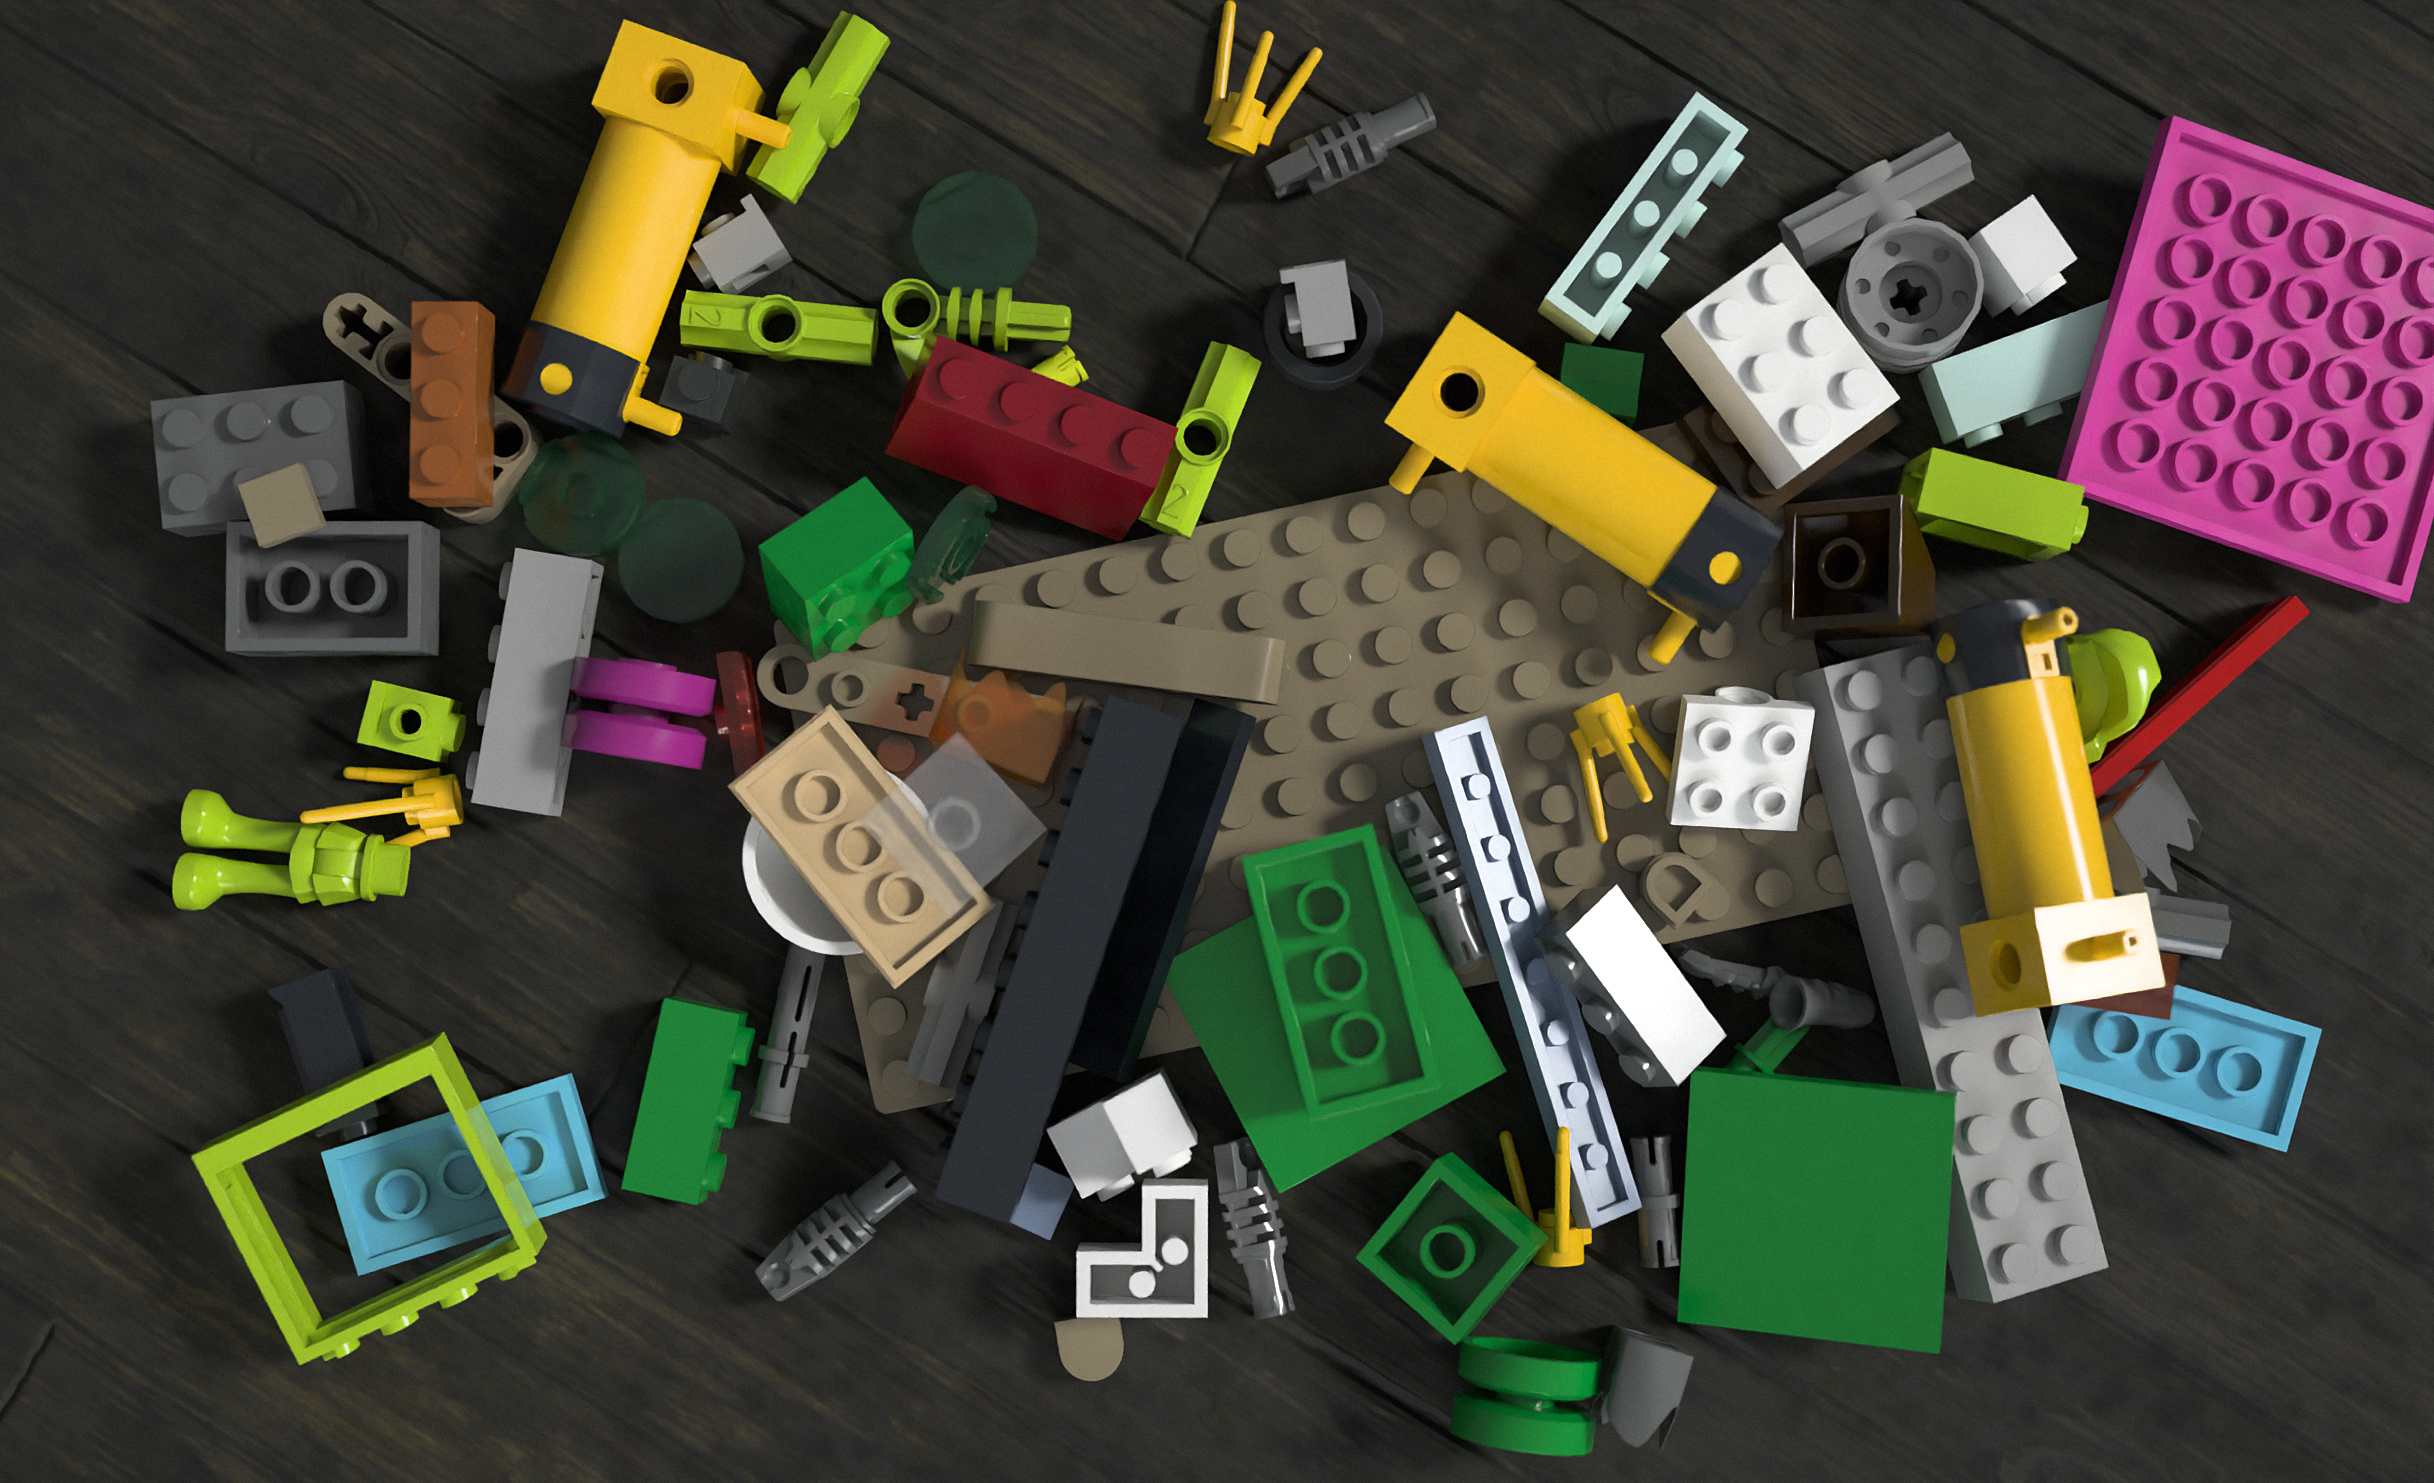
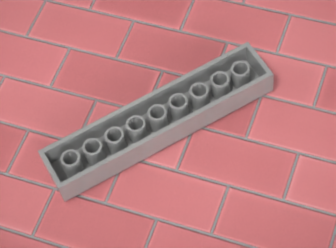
M1931 641L1847 661L1792 677L1798 701H1808L1815 709L1810 746L1901 1086L1957 1092L1947 1257L1958 1298L1996 1303L2108 1268V1262L2039 1008L1976 1018L1959 927L1987 921L1988 914L1947 706L1942 702Z

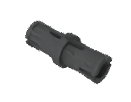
M1646 1135L1630 1137L1629 1143L1632 1147L1635 1186L1642 1208L1637 1209L1641 1256L1639 1260L1640 1267L1659 1268L1656 1244L1658 1240H1661L1664 1266L1680 1265L1681 1257L1679 1256L1675 1208L1681 1206L1680 1192L1673 1191L1670 1150L1671 1135H1652L1653 1162L1649 1160L1648 1138H1646Z

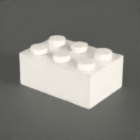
M1783 243L1776 246L1686 311L1661 335L1662 339L1777 490L1900 399Z

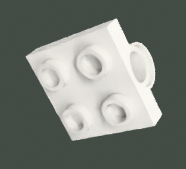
M1738 686L1719 688L1715 691V696L1682 694L1665 814L1671 825L1797 831L1815 709L1810 702L1774 700L1769 694L1760 690Z

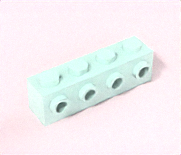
M1696 92L1545 296L1537 312L1583 345L1590 346L1598 334L1610 340L1632 311L1630 307L1623 303L1625 297L1636 283L1647 290L1670 259L1660 252L1673 232L1685 239L1707 209L1706 206L1697 201L1706 187L1712 181L1722 188L1743 160L1744 156L1737 152L1735 148L1749 129Z

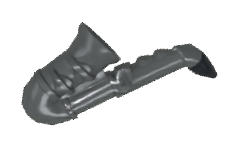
M1672 942L1663 946L1665 952L1679 969L1702 979H1711L1715 987L1728 984L1731 985L1735 993L1748 990L1755 1000L1762 999L1764 996L1770 997L1769 1009L1771 1018L1781 1030L1794 1031L1808 1025L1835 1026L1849 1030L1851 1028L1857 1029L1868 1025L1875 1016L1876 1005L1869 995L1840 983L1830 981L1825 983L1821 979H1806L1789 975L1788 972L1779 966H1771L1764 969L1710 958L1709 955L1699 953L1693 947L1680 942Z

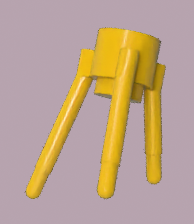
M1228 0L1224 3L1211 103L1204 124L1211 126L1207 138L1210 142L1242 155L1254 156L1258 144L1269 147L1276 126L1312 74L1313 69L1322 57V51L1316 47L1310 51L1267 116L1264 117L1262 115L1266 105L1254 99L1274 38L1272 32L1264 31L1253 55L1241 93L1230 92L1228 100L1225 102L1236 11L1235 2Z
M1619 692L1603 697L1573 712L1579 729L1569 733L1578 753L1590 819L1592 820L1595 839L1599 843L1605 842L1608 835L1592 753L1593 747L1596 748L1599 757L1616 752L1640 800L1645 803L1652 799V793L1629 747L1630 744L1635 742L1633 736L1669 784L1672 771L1671 761L1642 724L1635 706L1626 707Z
M347 767L343 771V775L347 779L414 784V786L403 788L401 798L326 807L325 809L304 811L300 815L302 823L310 824L404 812L409 826L420 824L421 828L385 843L408 845L411 848L428 840L450 837L449 826L463 823V803L456 775H442L440 767L419 771Z
M1562 1126L1557 1130L1555 1208L1539 1210L1538 1221L1534 1220L1512 1135L1508 1131H1502L1499 1139L1516 1207L1550 1236L1533 1257V1263L1547 1267H1570L1584 1264V1244L1592 1243V1229H1577L1572 1210L1569 1209V1129Z

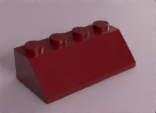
M928 331L883 453L1121 542L1155 491L1179 428Z

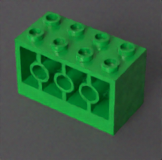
M1369 824L1242 857L1240 863L1304 1109L1309 1121L1440 1088L1439 1076L1373 825Z

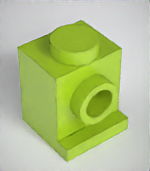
M372 680L357 742L447 763L450 751L457 752L460 748L466 729V716L460 714L462 701ZM415 710L421 717V726L417 732L408 734L404 730L407 714L409 711Z

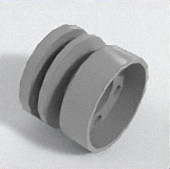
M1911 218L1888 223L1866 237L1852 257L1840 284L1835 309L1836 314L1879 370L1898 374L1922 371L1931 364L1945 359L1953 352L1979 312L1985 285L1980 260L1962 235L1941 222ZM1899 292H1901L1902 297L1906 301L1917 300L1918 305L1912 316H1909L1905 308L1893 309L1892 304Z

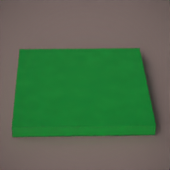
M1385 844L1378 848L1439 1076L1440 1088L1309 1121L1300 1094L1254 914L1174 956L1166 978L1169 988L1279 1194L1507 1072Z
M1697 1066L1691 1072L1677 1322L1939 1354L1942 1336L1957 1092Z

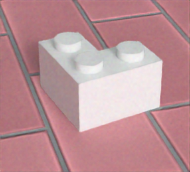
M1163 1066L1054 1122L1047 1128V1132L1081 1198L1084 1199L1096 1192L1101 1202L1133 1186L1135 1182L1130 1174L1135 1171L1139 1175L1152 1168L1156 1177H1160L1191 1160L1190 1155L1192 1154L1189 1148L1197 1144L1198 1135Z
M1144 1179L1142 1185V1243L1079 1244L1077 1249L1076 1317L1207 1318L1208 1179Z

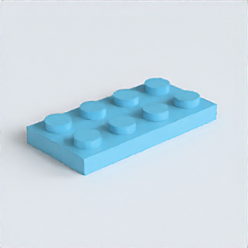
M2164 981L2165 986L2053 1006L2046 1030V1037L2059 1084L2275 1150L2287 1152L2322 1029Z
M572 1073L480 1102L538 1219L609 1196ZM451 1112L321 1152L358 1276L509 1228Z

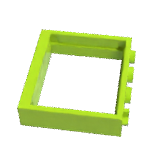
M444 1031L209 1140L191 1156L299 1365L321 1355L324 1361L335 1356L339 1359L360 1346L359 1337L379 1328L383 1336L393 1334L415 1322L419 1318L417 1310L439 1301L442 1308L453 1306L478 1291L475 1283L498 1273L501 1281L515 1277L520 1270L537 1263L534 1256L539 1253L548 1238ZM432 1074L512 1233L323 1321L241 1162Z

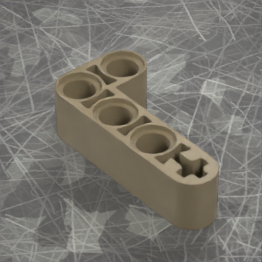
M345 293L337 296L328 304L323 315V327L326 336L334 345L411 403V378L400 380L397 369L401 357L411 352L412 330L366 296L359 293ZM357 317L361 318L366 325L383 336L384 339L379 342L378 346H375L358 335L355 329L351 327L353 320ZM494 394L493 507H442L446 512L471 524H483L492 521L498 516L538 466L544 455L545 442L541 431L496 394ZM520 427L523 434V444L520 450L513 456L507 458L500 457L497 451V440L500 434L508 428Z

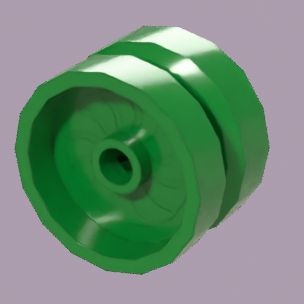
M1467 1336L1460 1342L1457 1372L1468 1383L1485 1389H1470L1454 1396L1450 1431L1452 1434L1468 1441L1511 1451L1558 1456L1586 1455L1592 1452L1596 1419L1585 1407L1569 1401L1584 1400L1599 1393L1603 1359L1584 1350L1547 1342L1499 1336Z

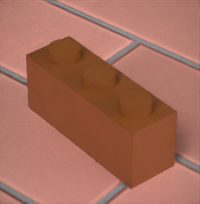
M412 302L410 498L428 507H493L495 315L479 302Z

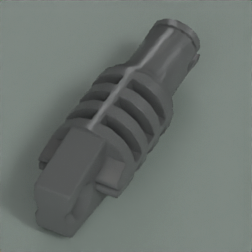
M1419 92L1374 115H1371L1368 111L1362 112L1359 110L1345 119L1342 118L1330 126H1325L1313 134L1310 133L1290 143L1289 149L1291 153L1267 165L1266 177L1277 199L1284 198L1308 187L1312 195L1334 186L1336 183L1351 178V176L1382 164L1384 159L1388 157L1387 150L1435 129L1437 123L1434 113L1423 92Z
M1420 789L1386 803L1384 809L1396 851L1395 855L1420 912H1424L1426 917L1433 916L1451 958L1452 967L1456 968L1465 965L1470 960L1463 941L1466 942L1474 961L1489 954L1488 946L1467 901L1472 896L1459 855L1448 830L1444 828Z
M1249 1137L1220 1143L1213 1147L1219 1194L1217 1196L1219 1204L1225 1203L1227 1211L1222 1212L1223 1222H1230L1231 1229L1226 1230L1228 1240L1234 1239L1235 1247H1232L1230 1251L1232 1258H1236L1237 1264H1243L1251 1293L1254 1317L1256 1320L1265 1319L1295 1310V1305L1289 1291L1282 1253L1286 1252L1285 1246L1288 1245L1286 1235H1280L1279 1228L1284 1226L1282 1217L1276 1218L1275 1210L1279 1209L1277 1199L1272 1200L1270 1192L1275 1191L1274 1183L1271 1181Z
M891 1159L888 1165L851 1195L847 1191H844L842 1194L838 1192L790 1231L755 1270L757 1277L775 1300L784 1301L812 1283L826 1277L874 1237L873 1233L877 1231L875 1223L912 1193L915 1194L919 1190L911 1177L904 1176L907 1172L896 1159Z

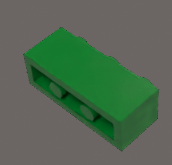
M678 996L664 998L621 1189L698 1205L708 1198L709 1191H719L727 1161L726 1154L718 1153L723 1128H733L741 1099V1092L732 1090L737 1065L746 1066L748 1064L754 1043L755 1029L746 1027L749 1012Z

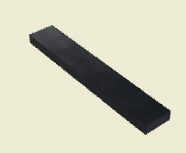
M1195 698L1069 1059L1070 1063L1114 1081L1130 1084L1250 740L1256 717Z

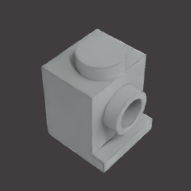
M751 194L740 200L746 212L738 217H735L734 213H728L709 223L701 231L704 238L693 244L696 251L686 257L706 290L717 284L724 294L737 295L793 260Z
M1345 258L1281 268V283L1295 282L1296 288L1295 294L1284 295L1290 334L1302 332L1307 358L1345 352L1344 340L1356 339Z

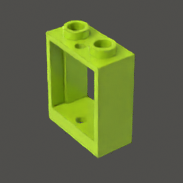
M1937 448L1929 449L1904 465L1897 495L1903 494L1908 496L1922 534L2034 563L2070 550L2071 543L2078 544L2083 536L2088 520V507L2081 505L2085 490L2084 486Z

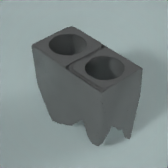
M2153 761L2131 769L2095 801L2112 887L2118 891L2127 892L2129 895L2147 894L2143 878L2147 876V867L2169 889L2177 892V883L2169 865L2171 860L2167 844L2169 843L2191 851L2194 848L2193 844L2198 841L2203 828L2164 761Z
M1614 1324L1603 1358L1600 1390L1598 1394L1592 1396L1588 1411L1591 1412L1594 1401L1601 1394L1599 1417L1601 1415L1602 1425L1610 1421L1621 1438L1637 1448L1644 1444L1660 1425L1659 1448L1661 1451L1678 1411L1694 1359L1693 1354L1671 1341Z

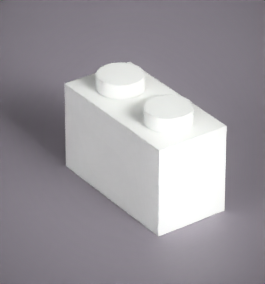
M2033 195L1981 229L1967 241L1980 260L1985 284L1981 302L1992 318L2008 307L2012 308L2016 316L2031 308L2066 283L2060 271L2077 260L2075 254Z

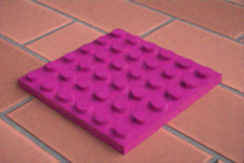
M2175 115L2163 119L2066 444L2057 480L2084 486L2083 497L2393 603L2409 602L2434 517V210Z

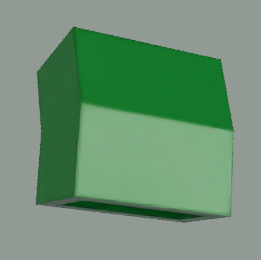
M1566 342L1561 348L1557 381L1631 429L1637 416L1644 353Z

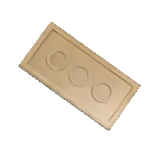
M831 704L728 786L894 989L904 983L996 907L993 900Z

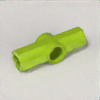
M841 11L825 40L822 41L809 67H802L795 73L778 103L776 111L777 121L789 125L792 130L787 147L781 150L763 143L745 173L747 177L771 194L795 205L807 183L813 177L829 147L834 149L838 146L849 131L860 106V99L858 97L890 45L889 38L862 18Z
M686 290L680 317L681 345L688 348L766 355L771 359L781 362L805 359L873 366L877 353L879 312L877 309L793 301L791 298L780 294L767 295L761 298ZM779 314L793 316L796 327L789 339L779 343L766 340L765 328L771 318Z
M1210 342L1176 424L1179 430L1158 485L1140 512L1139 520L1169 535L1187 540L1191 538L1223 457L1230 448L1232 435L1262 364L1261 361L1252 357L1248 352L1229 344ZM1196 425L1209 429L1215 436V452L1210 455L1200 456L1189 451L1184 442V431Z

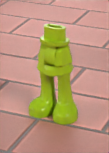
M193 789L186 797L181 814V831L183 840L187 845L206 849H248L290 853V860L288 866L231 860L199 853H185L180 857L175 867L172 886L175 905L181 910H202L221 896L236 893L272 894L297 898L300 904L319 900L323 906L348 902L361 897L363 900L374 902L378 894L403 896L405 894L410 864V847L408 845L384 843L383 835L371 834L368 836L337 821L326 825L321 822L304 824L249 818L234 813L220 794L210 790Z

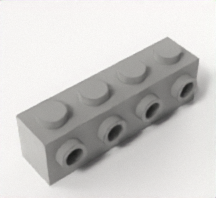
M515 548L513 562H506L504 564L499 583V597L502 600H506L502 625H495L493 627L488 646V660L491 663H495L491 688H484L482 690L477 708V723L479 726H484L480 752H472L466 771L467 789H473L471 803L561 817L572 748L562 747L560 742L565 714L580 709L581 697L577 696L570 689L575 656L589 657L604 566L592 560Z

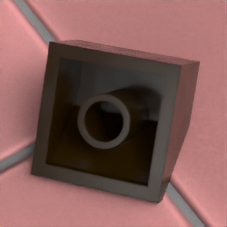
M1899 494L1784 504L1782 632L1816 642L1929 636L1928 624L1935 620L1936 571L1908 496Z

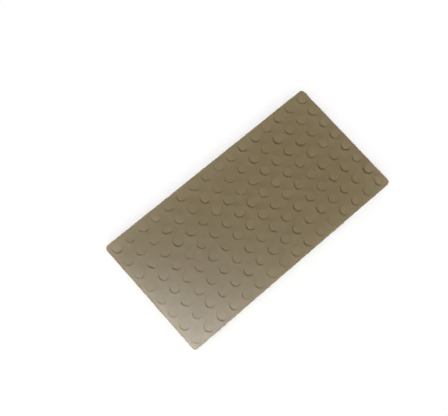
M1676 423L1636 431L1637 434L1716 486H1719L1678 429ZM1467 469L1461 473L1456 470L1420 478L1412 492L1407 495L1391 485L1197 526L1194 528L1189 540L1165 533L919 587V594L914 597L907 609L895 617H883L862 631L859 639L851 647L840 652V654L1052 698L1062 704L1068 711L1073 723L1071 742L1060 756L1049 761H1034L845 721L881 766L906 783L916 793L927 809L937 834L989 896L1022 907L1028 890L1039 893L1041 891L1048 869L1038 866V859L1049 829L1062 831L1070 807L1060 804L1059 800L1071 766L1082 770L1084 768L1091 746L1083 744L1084 742L1081 741V737L1093 704L1105 708L1108 696L1111 694L1183 719L1186 725L1195 698L1256 717L1250 740L1174 956L1254 914L1240 863L1242 857L1372 824L1378 847L1383 844L1386 845L1410 890L1395 855L1396 851L1384 805L1399 796L1420 789L1444 828L1448 830L1456 848L1421 736L1483 716L1487 717L1551 919L1582 889L1617 885L1660 945L1852 903L1811 746L1809 747L1797 831L1671 825L1665 816L1670 784L1633 736L1635 742L1630 744L1629 747L1652 793V799L1646 803L1640 800L1616 752L1599 757L1596 748L1593 747L1592 753L1608 835L1605 842L1599 843L1595 839L1592 820L1590 819L1578 753L1569 733L1579 729L1573 712L1603 697L1619 692L1626 707L1635 706L1642 724L1673 764L1682 694L1715 696V691L1719 688L1738 686L1760 690L1769 694L1774 700L1798 701L1792 677L1820 669L1814 640L1781 631L1784 533L1770 556L1772 561L1742 606L1736 612L1733 610L1713 635L1695 625L1668 665H1662L1649 657L1647 649L1673 612L1672 609L1647 594L1648 589ZM1782 505L1768 516L1784 526V507ZM974 601L1011 603L1286 641L1278 705L1237 702L966 665ZM778 619L774 624L777 646L782 644L800 645ZM789 658L782 660L781 667L787 695L796 694L807 684L808 669L799 659ZM914 685L911 694H900L898 705L908 710L907 719L910 721H917L921 711L931 712L934 701L924 696L925 686ZM791 709L795 732L815 717L816 714ZM1037 711L1029 714L1026 720H1024L1022 734L1026 742L1031 746L1038 748L1047 747L1057 739L1059 722L1053 714L1047 711ZM1670 852L1683 853L1692 857L1720 882L1677 930H1673L1647 906L1641 896L1639 887L1640 876L1646 864L1654 857ZM1470 898L1467 901L1485 940L1473 899ZM1422 912L1462 988L1498 981L1490 953L1474 961L1465 941L1463 943L1470 960L1465 965L1453 968L1450 962L1451 958L1433 916L1426 917L1424 912ZM1014 928L1006 953L1012 951L1019 954L1026 931ZM948 946L943 950V952H947ZM942 951L896 989L891 986L865 953L843 955L874 1105L881 1113L890 1114L955 1099L957 1091L930 1084L904 1073L927 1009L923 1007L927 987ZM1166 981L1139 1059L1200 1046ZM997 993L991 1013L998 1014L1004 993ZM972 1053L963 1076L964 1078L968 1074L976 1076L983 1056ZM1069 1062L1065 1075L1087 1071V1069Z

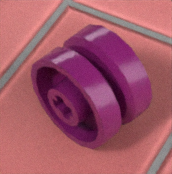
M575 656L570 689L581 698L609 703L607 713L576 709L565 714L560 746L702 770L707 738L697 729L668 723L670 713L691 717H703L712 712L717 681L677 672V667L643 660L618 657L617 661Z

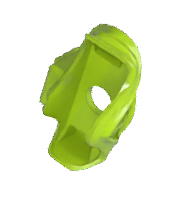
M2104 629L2089 634L2065 635L2073 671L2072 681L2076 688L2075 703L2088 764L2100 760L2106 747V742L2121 736L2136 726L2146 710L2152 691L2161 679V671L2149 642L2130 631Z

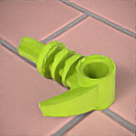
M904 279L896 282L888 289L882 303L883 316L890 327L894 350L909 380L928 331L958 342L960 335L970 336L972 346H979L982 337H990L993 339L995 351L1007 352L1009 339L1064 343L1068 341L1071 331V311L1066 305L1012 301L1011 288L999 287L994 300L984 299L983 289H975L972 298L962 297L960 287H953L950 296H940L924 281ZM911 298L924 299L931 306L928 319L917 327L903 326L897 320L900 306Z

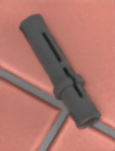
M791 941L789 942L781 982L778 987L767 1044L759 1045L757 1057L763 1059L753 1106L749 1112V1115L780 1123H790V1112L800 1068H807L810 1055L804 1053L826 957V954L810 951Z

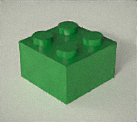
M866 476L758 546L770 608L815 663L831 652L840 653L845 651L859 639L862 631L883 617L892 618L899 615L908 608L914 597L919 594L912 529Z
M1451 1152L1436 1159L1361 1250L1356 1259L1450 1342L1456 1345L1472 1332L1550 1236Z

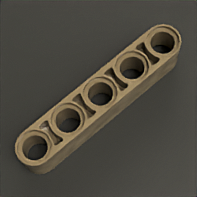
M975 600L966 665L991 670L1237 702L1278 705L1286 641L1250 634Z

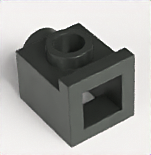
M696 351L695 355L689 353L688 359L675 355L658 404L681 412L683 419L731 434L751 374L733 368V364L729 361L704 352Z

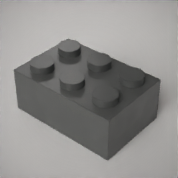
M344 380L150 401L163 529L186 537L227 533V522H250L237 485L296 463L306 466L325 521L375 517L363 391Z
M326 521V527L269 548H263L258 544L251 522H227L225 651L244 656H439V529L422 521Z

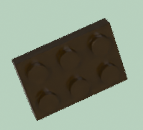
M1709 400L1676 423V426L1718 485L1721 484L1766 515H1769L1903 421L1894 408L1889 406L1778 490Z

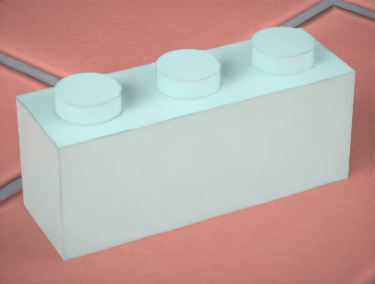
M2109 299L1933 363L1921 371L1918 377L1944 445L1963 438L1966 447L1971 448L2004 435L2000 424L2022 416L2026 427L2062 414L2060 402L2079 396L2082 393Z

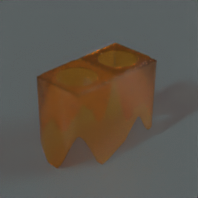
M961 648L929 734L932 747L1047 793L1074 731L1077 717L1087 695L1081 701L1076 713L1069 710L1064 712L1066 697L1064 681L1052 685L1041 699L1037 697L1032 699L1015 677L1005 670H996L986 675L972 688L969 686L964 674L962 660L965 649Z

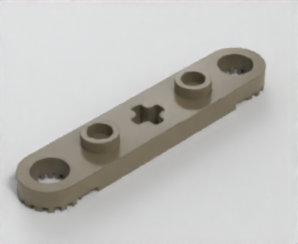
M782 644L772 648L764 655L758 666L757 681L763 695L770 702L787 709L817 715L831 704L844 721L1034 761H1049L1060 756L1068 748L1073 736V723L1068 711L1058 701L1044 696L831 652L815 663L804 648L798 644ZM789 658L801 660L808 669L807 684L800 692L791 695L781 693L775 687L773 681V672L782 660ZM914 685L925 686L924 696L934 701L931 712L921 711L917 721H910L907 719L908 710L898 705L900 694H911ZM1047 711L1053 714L1059 722L1058 737L1047 747L1038 748L1031 746L1023 737L1022 725L1028 715L1033 712Z

